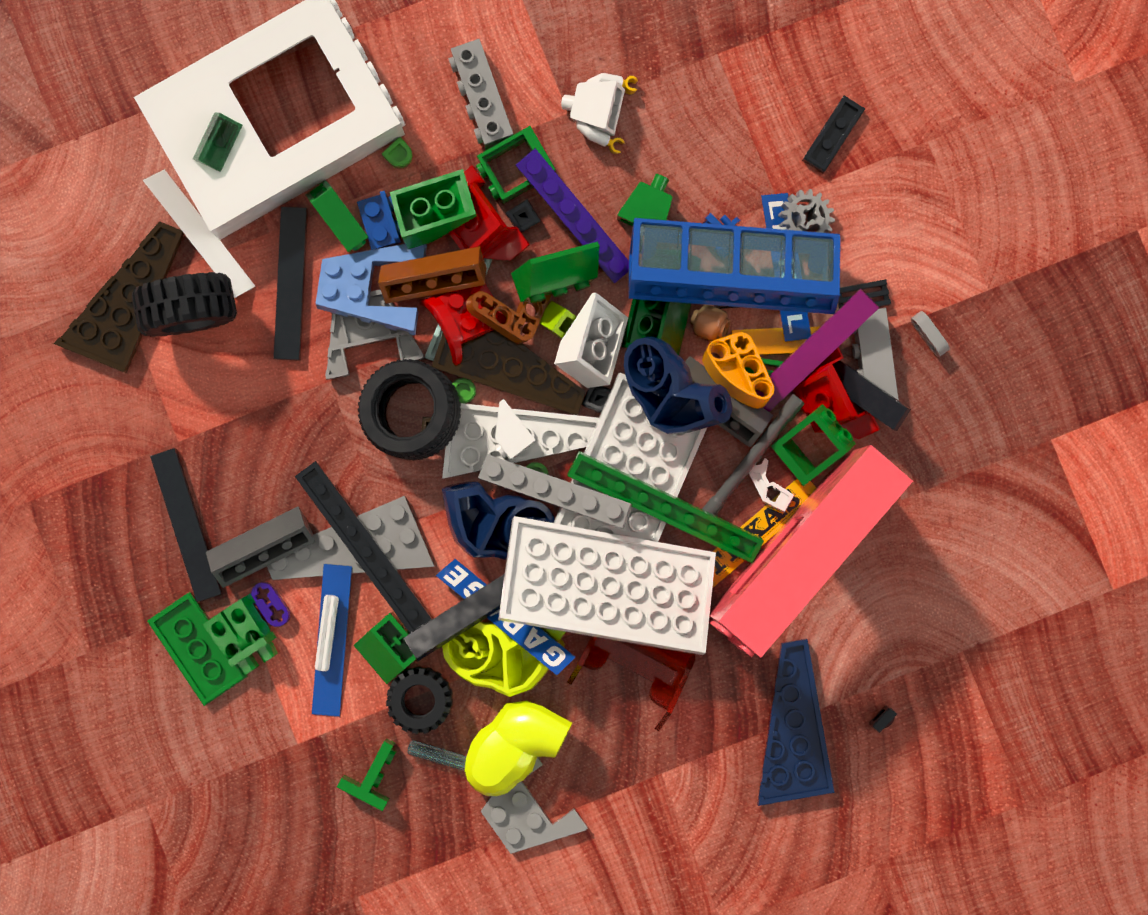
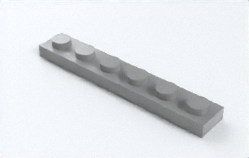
M489 454L486 455L478 477L480 480L624 529L632 507L631 503Z

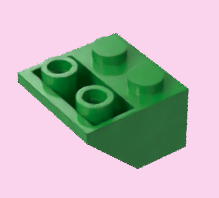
M390 612L353 645L386 684L416 660L403 639L410 633L394 612Z

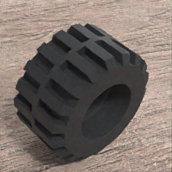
M415 667L404 671L393 680L387 691L386 707L388 706L389 717L392 716L394 719L393 723L396 726H401V730L405 732L411 731L412 734L429 733L431 730L437 729L448 717L453 704L452 689L449 688V682L441 676V673L435 672L432 668ZM423 685L432 691L435 697V704L429 713L416 715L407 708L405 694L412 686Z

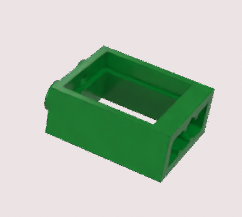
M531 126L477 155L479 164L476 167L482 178L488 177L492 184L488 187L495 200L500 198L503 204L532 189L533 186L527 180L505 193L488 162L526 142L530 151L536 148L556 172L555 167Z
M822 404L780 437L771 447L804 486L849 452L856 443L853 441L851 433L847 429L842 428L838 423L835 414ZM812 421L817 423L838 449V451L817 467L810 462L791 439Z

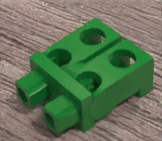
M251 594L241 598L202 624L223 655L229 659L227 661L229 665L233 667L237 664L245 675L259 666L252 653L257 651L264 663L278 654L272 642L277 637L273 631H270L268 624L261 618L253 605L255 600Z

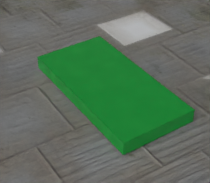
M189 592L147 620V622L203 706H205L247 678L248 675H245L237 664L233 667L227 662L229 659L223 655L202 625L210 620L199 602H196L193 593Z

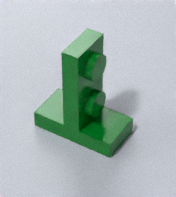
M387 738L385 739L362 783L344 775L340 779L337 788L383 811L390 798L372 788L373 786L375 788L379 787L385 775L381 773L385 763L390 765L397 752L393 750L395 742Z

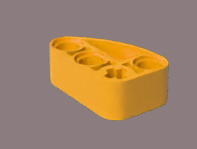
M739 332L714 340L708 345L702 357V362L713 381L725 387L729 395L737 401L752 408H763L773 395L774 386L750 335ZM711 353L719 354L721 359L713 357ZM745 367L751 368L754 374L748 373ZM755 390L763 392L765 397L757 395Z

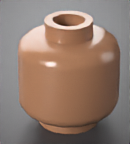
M704 305L700 310L696 309L690 321L693 324L694 334L710 341L725 337L731 322L726 311L711 305Z

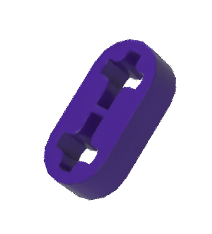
M261 582L256 584L252 588L251 595L264 618L272 626L280 627L285 625L290 619V610L279 593L270 583ZM260 587L263 590L269 589L270 592L267 594V597L271 603L268 604L264 598H258L257 595L260 594ZM272 605L276 610L284 611L282 621L279 619L273 620L272 616L275 613L271 608Z

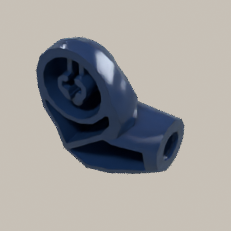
M645 337L635 340L628 346L624 354L626 379L632 395L642 406L652 427L667 434H682L725 423L730 419L732 402L726 388L720 384L692 382L690 368L668 343L659 338Z

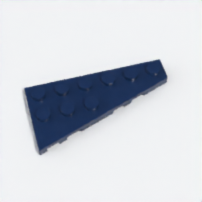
M808 639L781 643L757 802L758 806L835 793Z

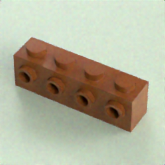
M479 246L382 265L378 284L384 301L388 304L485 285L487 267Z

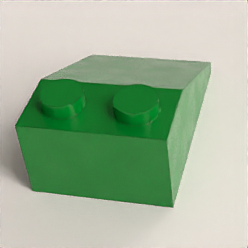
M463 169L389 192L401 237L408 249L431 243L477 216Z

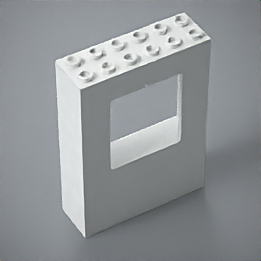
M304 0L134 97L210 232L220 240L405 135L402 127L406 124L397 106L391 108L390 105L393 104V101L390 98V94L384 84L378 85L381 81L372 63H365L368 60L365 51L358 39L353 41L355 36L346 18L340 19L343 15L335 0ZM315 37L333 70H340L336 75L354 104L355 110L278 155L270 157L231 90L230 83L306 39ZM215 117L224 119L237 126L228 149L205 138Z

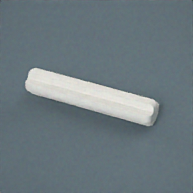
M326 595L324 597L315 669L318 671H328L330 667L339 598L335 595Z

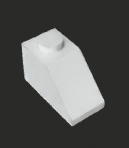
M504 399L500 401L495 434L498 444L495 448L503 458L509 456L513 460L535 443L536 440Z

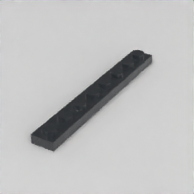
M315 461L298 473L295 478L409 633L431 621L433 618L319 463Z

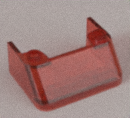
M590 636L567 683L572 685L582 666L591 670H598L604 666L607 659L653 682L649 690V696L656 705L663 708L654 728L659 731L673 712L695 663V654Z

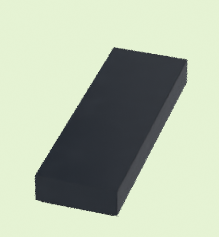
M844 95L802 161L824 174L865 108Z

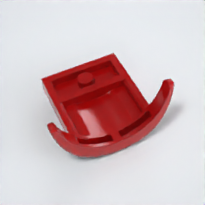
M486 283L482 286L451 291L437 298L429 296L419 302L420 305L425 306L432 313L442 329L450 348L452 362L455 366L459 365L462 361L461 344L494 330L472 316L466 307L467 299L479 291L486 292L493 297ZM477 300V302L479 303V304H478V308H479V309L483 308V307L480 305V304H481V301H480V300ZM497 311L495 315L496 320L500 324H505L504 314Z

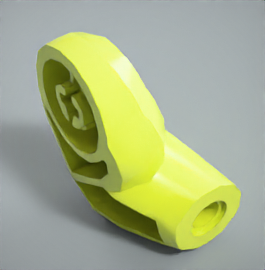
M481 621L442 646L445 660L450 668L461 678L474 686L492 688L508 697L534 688L549 670L492 622L485 623ZM562 639L557 641L561 646L565 647Z
M529 701L506 703L493 722L481 729L471 742L464 769L468 783L475 791L485 796L497 797L507 794L532 772L538 757L555 758L573 722L543 706Z

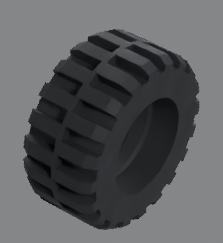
M223 273L185 274L159 279L136 287L131 296L137 328L144 336L180 335L203 331L234 321L237 315L231 279Z

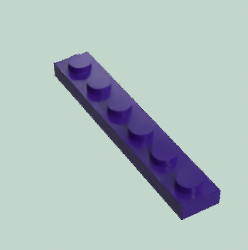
M536 148L515 165L581 245L598 241L600 246L598 265L614 284L629 272V260Z

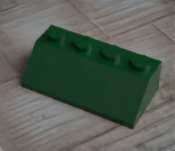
M656 249L655 255L647 261H642L640 267L679 270L681 268V251ZM688 254V270L699 271L701 259ZM633 299L622 347L627 349L631 343L640 338L655 337L668 343L679 356L691 303Z

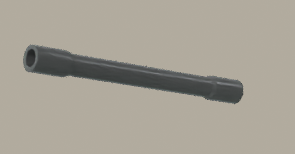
M794 394L789 398L779 411L778 416L702 510L715 516L720 512L727 499L785 426L793 420L805 403Z

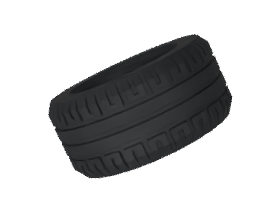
M403 359L385 364V366L380 367V370H376L370 376L371 378L366 381L367 383L364 384V389L361 391L362 394L359 396L358 418L360 419L359 423L364 431V435L367 436L368 441H371L370 443L377 449L396 458L415 461L429 458V456L432 457L435 453L438 454L440 450H443L449 444V441H452V437L456 434L455 431L459 428L458 424H460L461 402H459L460 398L455 386L441 371L419 360ZM420 383L430 391L434 401V413L430 423L422 432L412 437H398L390 429L386 419V408L390 397L399 388L407 384Z

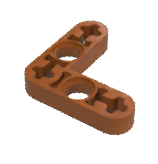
M479 291L467 299L466 307L468 312L511 341L523 344L534 336L552 294L546 295L545 300L531 304L530 300L520 301L517 310L514 311L488 293ZM477 300H480V301H481V304H480V305H481L483 308H481V309L478 308V304H479V303L477 302ZM527 304H531L535 308V316H530L527 313ZM497 311L504 314L505 324H500L496 320L495 315ZM524 325L522 332L525 335L521 336V330L519 329V327Z

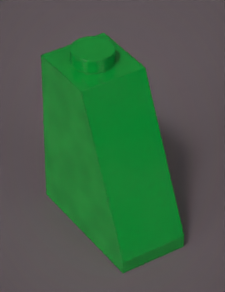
M326 180L306 194L311 204L348 252L350 250L356 251L366 243L365 239L368 238V235Z

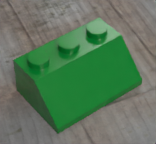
M598 241L530 259L513 271L511 275L520 301L530 300L531 304L545 300L546 295L553 294V297H559L567 294L568 289L575 288L576 291H581L589 288L590 282L598 278L600 247Z

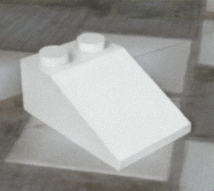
M592 293L561 340L554 364L586 388L610 385L628 317L599 294Z

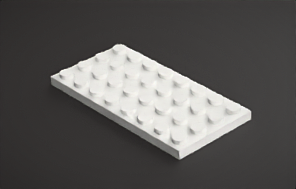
M618 373L584 454L678 497L707 428L690 433L667 434L652 427L642 406L632 395L626 375ZM572 479L571 483L602 493L575 479ZM561 507L554 521L555 524L655 542L659 541L666 522L634 507H631L624 529Z
M514 516L512 519L498 620L704 655L707 645L716 552Z

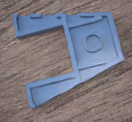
M406 244L322 259L315 303L317 309L345 317L350 315L360 318L363 322H375L384 325L388 329L395 331L400 329L409 332L410 335H416L417 308L369 306L374 266L426 257L427 244L408 249Z

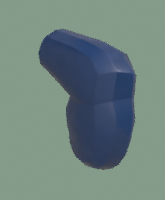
M476 481L457 483L442 489L448 526L453 539L471 557H496L507 560L512 519L514 516L554 523L555 521L550 509L541 502L511 495L492 499L482 485Z

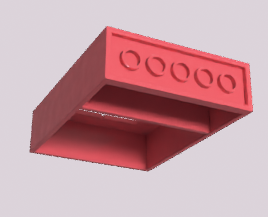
M872 445L847 452L756 556L753 563H750L712 607L709 623L720 633L727 636L728 640L750 657L756 654L761 658L910 486L913 480Z

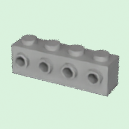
M480 39L451 48L453 57L448 59L453 73L457 71L461 80L457 82L460 94L461 96L466 95L469 104L465 105L469 119H475L478 128L473 129L478 144L483 143L485 149H489L513 136V131Z

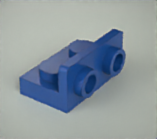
M385 190L381 191L380 195L357 201L371 250L402 243L398 222L395 221L392 213L394 207L391 196L388 197Z

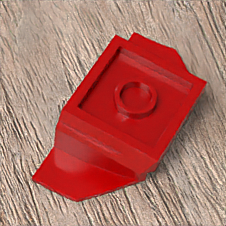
M471 165L464 173L477 216L452 230L449 234L460 250L480 246L483 258L511 261L530 244L518 227L506 226L480 188L485 184V181L475 167Z
M838 347L793 390L796 396L805 403L802 408L806 416L823 404L835 414L836 420L842 428L847 429L853 438L861 439L879 431L880 428L874 416L867 411L857 414L833 366L834 363L844 358ZM815 421L810 423L815 433H824Z

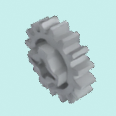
M809 189L804 195V192L799 190L796 196L791 194L787 198L788 202L785 201L781 205L785 211H781L778 214L779 217L784 218V221L779 226L794 231L810 229L820 233H830L832 228L829 224L835 222V219L829 217V214L834 211V208H827L826 205L829 203V199L822 201V193L819 192L816 196H813L812 189ZM808 202V205H797V203ZM809 211L808 217H807V220H808L809 222H807L806 224H804L805 221H806V220H805V219H806L805 213H807V212Z

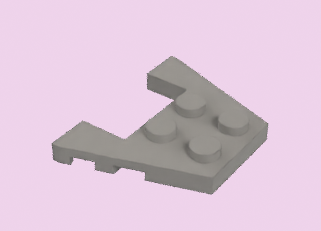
M381 290L370 292L369 306L395 307L393 303H385ZM332 313L330 345L327 356L328 363L325 374L326 380L350 376L345 349L394 338L397 341L401 360L425 359L413 336L407 331L400 329L395 331L385 328L382 324L375 322L367 323L357 317L350 315L345 317Z
M539 757L536 759L532 772L543 765ZM522 781L507 794L497 797L491 796L481 810V813L510 854L588 829V826L575 808L552 823Z

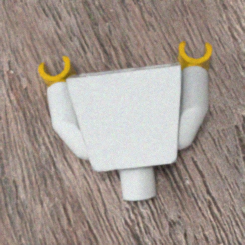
M601 73L588 79L587 82L579 83L575 96L564 95L561 107L563 110L571 111L570 118L576 122L577 129L587 139L604 147L608 145L609 150L613 154H620L621 151L615 150L613 144L614 142H619L624 145V140L621 138L611 139L610 135H615L624 92L632 95L637 91L636 88H630L628 83L636 84L638 80L635 76H629L624 80L622 76Z

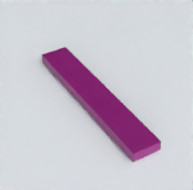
M862 289L857 291L769 375L774 386V393L763 407L765 410L770 412L879 309V306ZM755 390L757 395L765 397L763 392Z

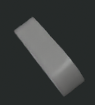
M923 311L918 312L910 319L916 331L937 357H941L950 350L947 341Z

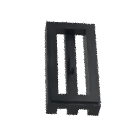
M887 280L840 288L839 309L852 297L842 298L843 293L880 286L881 291L866 294L870 298L883 296V301L875 302L879 307L891 305Z

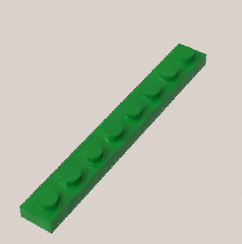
M580 451L568 472V477L608 496L631 503L632 507L750 563H753L764 542L763 538Z

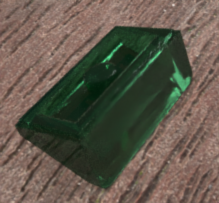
M215 112L194 154L193 160L221 172L243 125L222 113Z

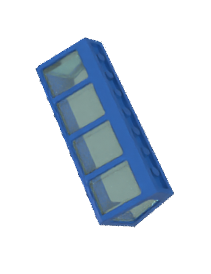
M634 218L629 251L628 299L834 314L840 296V234Z

